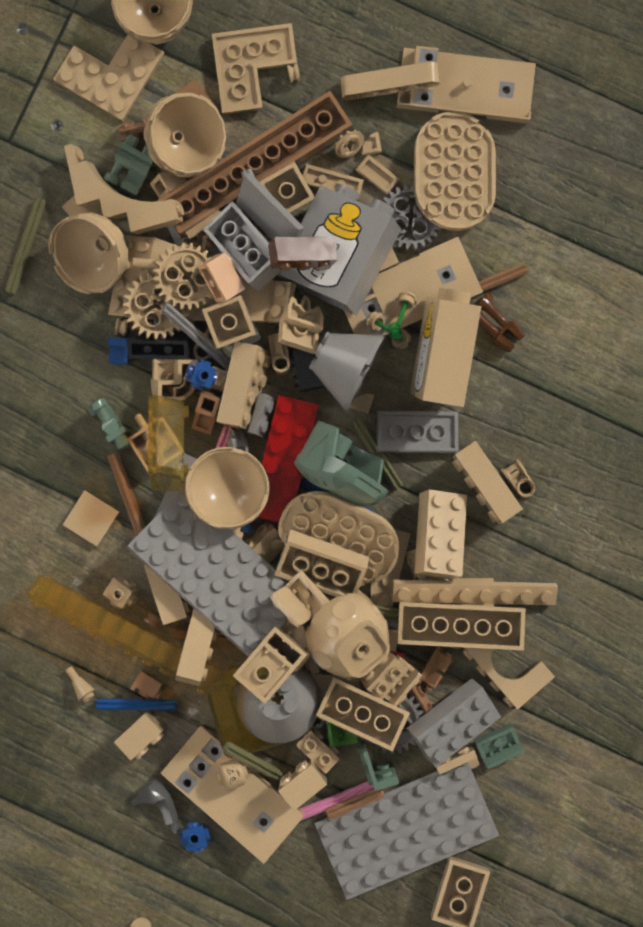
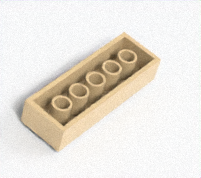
M399 602L397 644L524 651L526 608Z

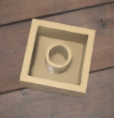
M294 161L258 181L289 213L315 198Z
M242 293L233 296L227 301L216 302L202 308L217 349L256 334Z
M147 711L114 743L130 761L134 757L138 760L149 750L146 747L149 743L154 745L164 736L162 731L165 728L150 711Z

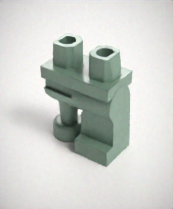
M130 134L124 143H120L115 153V163L111 173L107 172L103 179L117 187L120 182L118 176L123 168L129 170L120 189L137 198L154 161L151 159L146 145L142 152L135 149L139 139Z
M101 398L91 404L87 410L92 417L99 416L103 423L102 430L108 435L106 436L108 442L111 444L115 443L121 451L130 446L126 436L129 431L122 425L105 398Z

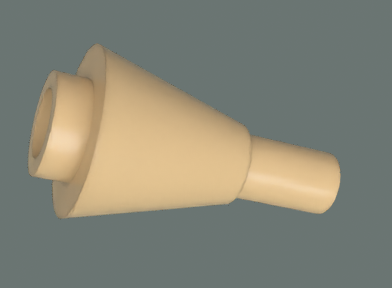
M72 666L66 669V673L72 680L78 701L86 703L94 698L95 695L93 693L96 689L82 677H79Z

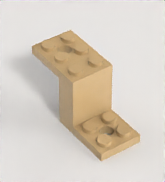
M287 620L281 628L274 627L233 675L234 678L264 704H267L294 671H300L311 658L307 648V639L305 638L307 631L304 628V624L296 627ZM262 667L267 668L269 671V677L265 680H261L257 675L258 670Z

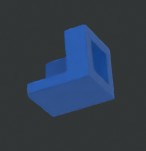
M108 337V346L110 347L109 363L129 365L127 338Z

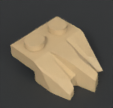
M305 295L299 304L291 296L279 323L278 343L315 354L318 348L319 332L323 330L324 321L320 307L316 306L314 309H311L310 299Z

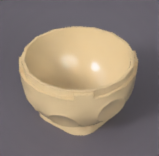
M111 0L114 17L125 33L142 42L161 44L174 39L184 29L190 19L193 0ZM153 8L159 9L157 13H152L151 10Z
M189 92L166 96L154 105L146 121L144 139L148 153L157 166L175 176L193 177L213 167L221 159L226 142L225 125L217 108L210 102L211 100L200 94ZM176 133H178L180 136L179 140L175 139Z
M346 593L344 596L335 597L325 603L313 616L310 625L307 627L305 638L307 639V648L312 660L320 668L342 678H361L366 676L387 657L390 651L387 620H385L377 606L366 597L358 594Z

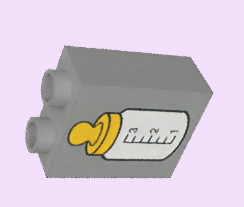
M338 184L334 191L320 186L301 222V225L304 227L301 237L334 236L337 261L327 270L311 268L302 271L299 268H291L290 270L280 271L277 275L284 282L296 284L297 289L357 316L401 228L392 217L395 209L385 202L373 199L370 206L358 202L359 193L346 185Z

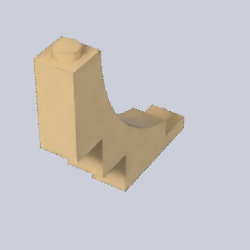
M73 144L64 146L78 206L87 208L101 204L103 217L111 221L128 217L130 231L135 234H142L183 222L184 210L178 201L169 199L147 202L127 198L114 190L102 178L94 164L82 161L84 156L79 147Z

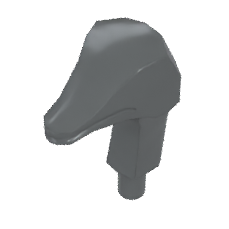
M156 779L146 783L142 791L131 801V804L133 806L144 803L155 804L162 813L165 825H169L172 833L180 832L181 830L176 822L178 815L169 791Z

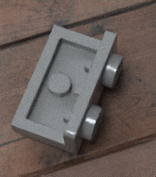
M259 393L249 430L245 431L247 434L265 438L275 398Z

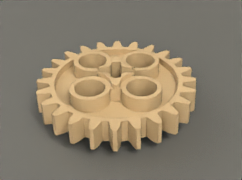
M181 243L180 249L174 244L172 251L168 248L165 249L167 256L164 254L159 255L161 261L154 263L159 268L152 270L154 274H157V277H154L152 281L158 282L154 289L161 290L158 297L165 296L163 303L170 300L173 307L178 304L179 310H182L184 305H186L187 311H190L192 304L195 309H198L199 302L205 305L207 304L205 298L209 300L213 298L206 282L200 285L196 282L195 278L197 274L201 275L197 266L210 259L206 257L207 250L201 253V246L194 250L193 243H190L188 248H186L184 243ZM185 257L192 260V267L184 265L183 260ZM175 261L178 262L179 267L174 264ZM168 269L175 271V279H170L167 276ZM188 273L190 276L188 277V280H183L182 277L184 276V274ZM180 286L187 288V296H182L179 293ZM192 286L197 289V292L193 291Z
M148 273L147 280L140 276L139 284L135 281L132 282L134 289L127 288V292L130 295H124L123 299L128 302L123 303L122 307L128 310L123 315L130 316L126 322L127 324L134 323L132 331L137 328L140 329L139 336L145 332L146 339L152 334L154 340H157L158 335H161L164 340L166 333L172 337L174 335L173 329L178 332L181 329L161 312V308L166 303H163L159 310L154 308L147 314L140 315L141 312L152 308L153 301L159 303L165 299V296L158 297L155 294L154 287L158 285V282L152 281L153 278ZM186 289L179 290V293L182 296L186 292ZM137 299H146L148 305L145 307L139 306ZM178 304L174 306L185 318L189 317V314L184 311L187 310L186 305H184L182 310H179ZM155 316L158 323L155 325L149 324L147 317Z

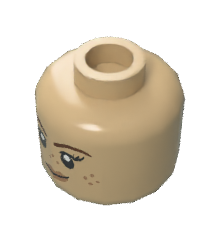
M236 759L220 764V772L216 773L219 784H224L228 790L244 785L246 778H249L245 764Z

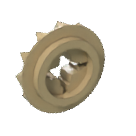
M355 129L351 131L346 130L345 134L340 135V139L335 141L334 150L340 158H349L355 155L363 146V134Z

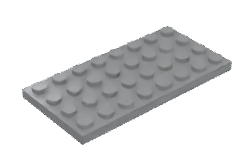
M184 488L127 546V549L248 657L274 627L281 628L287 621L286 615L274 606L270 596L286 586L289 581L275 576L276 570L233 531L214 528L202 522L191 510Z
M468 762L440 775L436 770L384 792L385 796L332 820L325 817L314 822L346 900L499 836Z

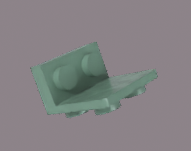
M362 739L361 747H358L369 785L373 784L375 791L399 784L393 762H382L377 767H372L365 741Z

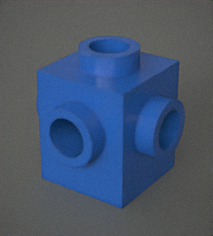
M200 359L199 363L191 361L186 369L185 381L192 383L191 387L203 390L204 387L211 388V385H214L217 378L216 368L210 367L211 362Z
M198 821L187 823L186 827L182 830L183 834H180L182 847L186 846V850H192V853L204 851V847L208 846V840H211L209 828H205L204 823L199 824ZM196 835L198 841L193 842L191 836Z

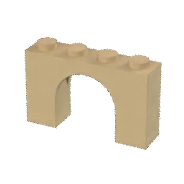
M463 647L465 650L462 653L469 661L474 659L478 664L476 669L483 677L487 675L492 680L489 684L497 693L501 691L505 695L503 700L510 708L514 706L516 709H519L555 677L544 663L539 660L521 676L512 679L504 678L495 671L492 665L494 649Z

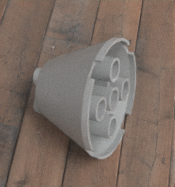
M327 332L322 341L324 345L320 343L315 353L317 359L313 358L309 369L317 375L343 409L348 411L367 372L370 370L380 350L384 336Z
M262 667L258 670L257 675L261 680H265L269 677V671L267 668ZM303 667L300 671H294L267 704H264L242 684H240L237 692V711L243 725L255 737L270 743H287L304 735L315 722L320 706L318 687L313 677ZM276 695L282 696L284 698L283 700H281L280 705H277L276 702H272V699Z

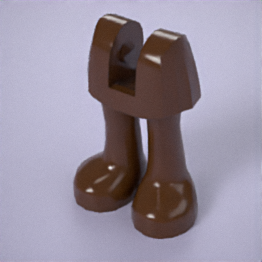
M488 292L477 303V306H482L481 310L490 315L502 329L499 330L482 312H480L478 325L491 335L495 346L510 353L515 346L504 335L509 332L513 337L521 341L525 334L515 320L509 321L495 307L493 296Z

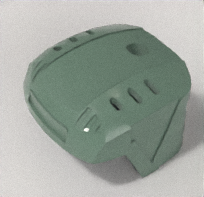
M318 421L303 449L294 461L298 471L309 482L357 505L371 506L380 503L389 492L380 484L384 460L354 446L352 440L339 434L338 428ZM348 450L352 452L351 456L346 455Z

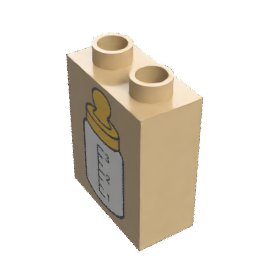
M439 288L438 299L426 297L410 388L411 395L423 401L464 407L482 307L470 304L471 292Z

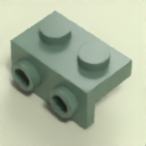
M512 723L474 740L487 769L497 767L501 763L517 758L525 752Z

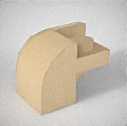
M152 359L151 391L153 399L155 401H181L189 397L195 388L191 387L192 383L185 381V373L191 361L198 362V360Z

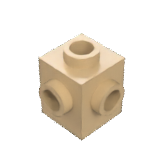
M122 576L113 577L103 595L111 601L112 606L117 609L132 607L137 602V595L140 590L135 587L136 584L130 579H124Z

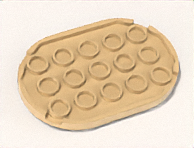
M445 112L432 117L421 128L414 146V195L416 203L422 214L431 223L446 230L461 231L478 225L491 211L496 197V151L493 138L488 129L486 130L479 123L478 119L462 112Z
M312 491L301 494L291 500L281 514L278 533L283 545L286 543L290 530H294L368 556L367 570L360 586H364L365 583L382 580L393 570L397 562L399 541L390 523L382 516L333 493Z

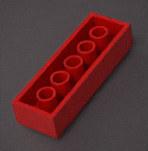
M278 396L262 462L269 481V496L264 509L257 518L279 523L284 508L291 500L297 497L302 474L296 468L294 461L313 431L319 405Z

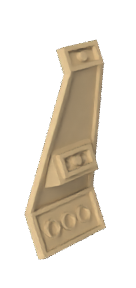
M123 235L126 247L128 248V262L126 270L113 286L108 315L130 318V316L123 315L128 309L122 307L123 303L128 302L123 299L124 295H130L127 292V288L134 289L132 282L135 281L139 284L140 276L144 280H147L148 273L152 278L155 277L152 269L132 268L133 257L161 260L159 255L164 254L167 256L165 249L168 248L172 251L174 244L155 237ZM185 257L183 262L192 263V260L188 257ZM236 270L237 274L242 278V284L245 287L240 293H242L252 322L280 323L291 296L294 297L296 284L271 280L258 292ZM167 271V276L170 279L172 277L175 279L176 273L175 271ZM184 274L182 279L188 280L189 274ZM197 274L195 277L196 282L203 285L205 282L202 275ZM180 286V289H181V290L186 289V292H185V294H184L183 296H187V295H188V290H187V288L184 287V286ZM192 286L193 291L197 292V289ZM214 297L210 300L205 298L207 302L205 305L199 302L198 309H195L192 304L190 311L184 310L189 314V317L186 319L188 321H206L202 308L216 303ZM137 299L139 306L145 307L148 305L146 299ZM153 304L151 309L141 312L140 315L143 316L152 309L157 308L159 310V308ZM155 316L147 317L149 320H157Z

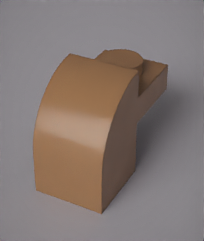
M204 390L201 392L195 410L196 415L191 427L192 429L209 435L212 434L219 412L221 396Z

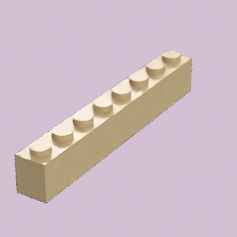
M241 527L230 529L242 539L244 532L240 531ZM193 609L175 680L199 686L201 680H206L208 669L204 667L206 660H211L213 649L210 648L211 640L216 641L218 629L195 609Z

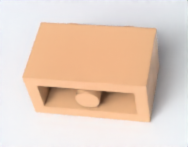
M226 252L217 254L197 266L217 303L227 301L245 289L242 284V278L235 271L233 262Z

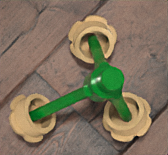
M410 291L401 292L397 297V304L401 311L396 322L385 325V319L380 312H372L366 318L368 330L379 331L384 329L392 338V345L396 348L400 347V349L406 348L408 343L411 342V335L407 333V330L400 328L405 311L412 309L417 303L414 294Z

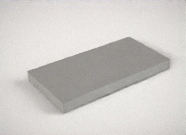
M250 173L244 175L236 204L271 240L274 237H301L304 227Z
M377 411V452L458 453V412Z

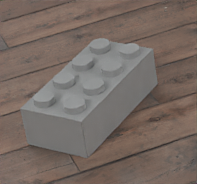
M233 201L203 228L221 252H226L231 258L233 266L246 282L258 292L280 272L279 268L271 269L268 249L270 241L248 215Z
M470 679L406 729L425 758L435 767H438L500 719L501 716L483 687L473 679Z

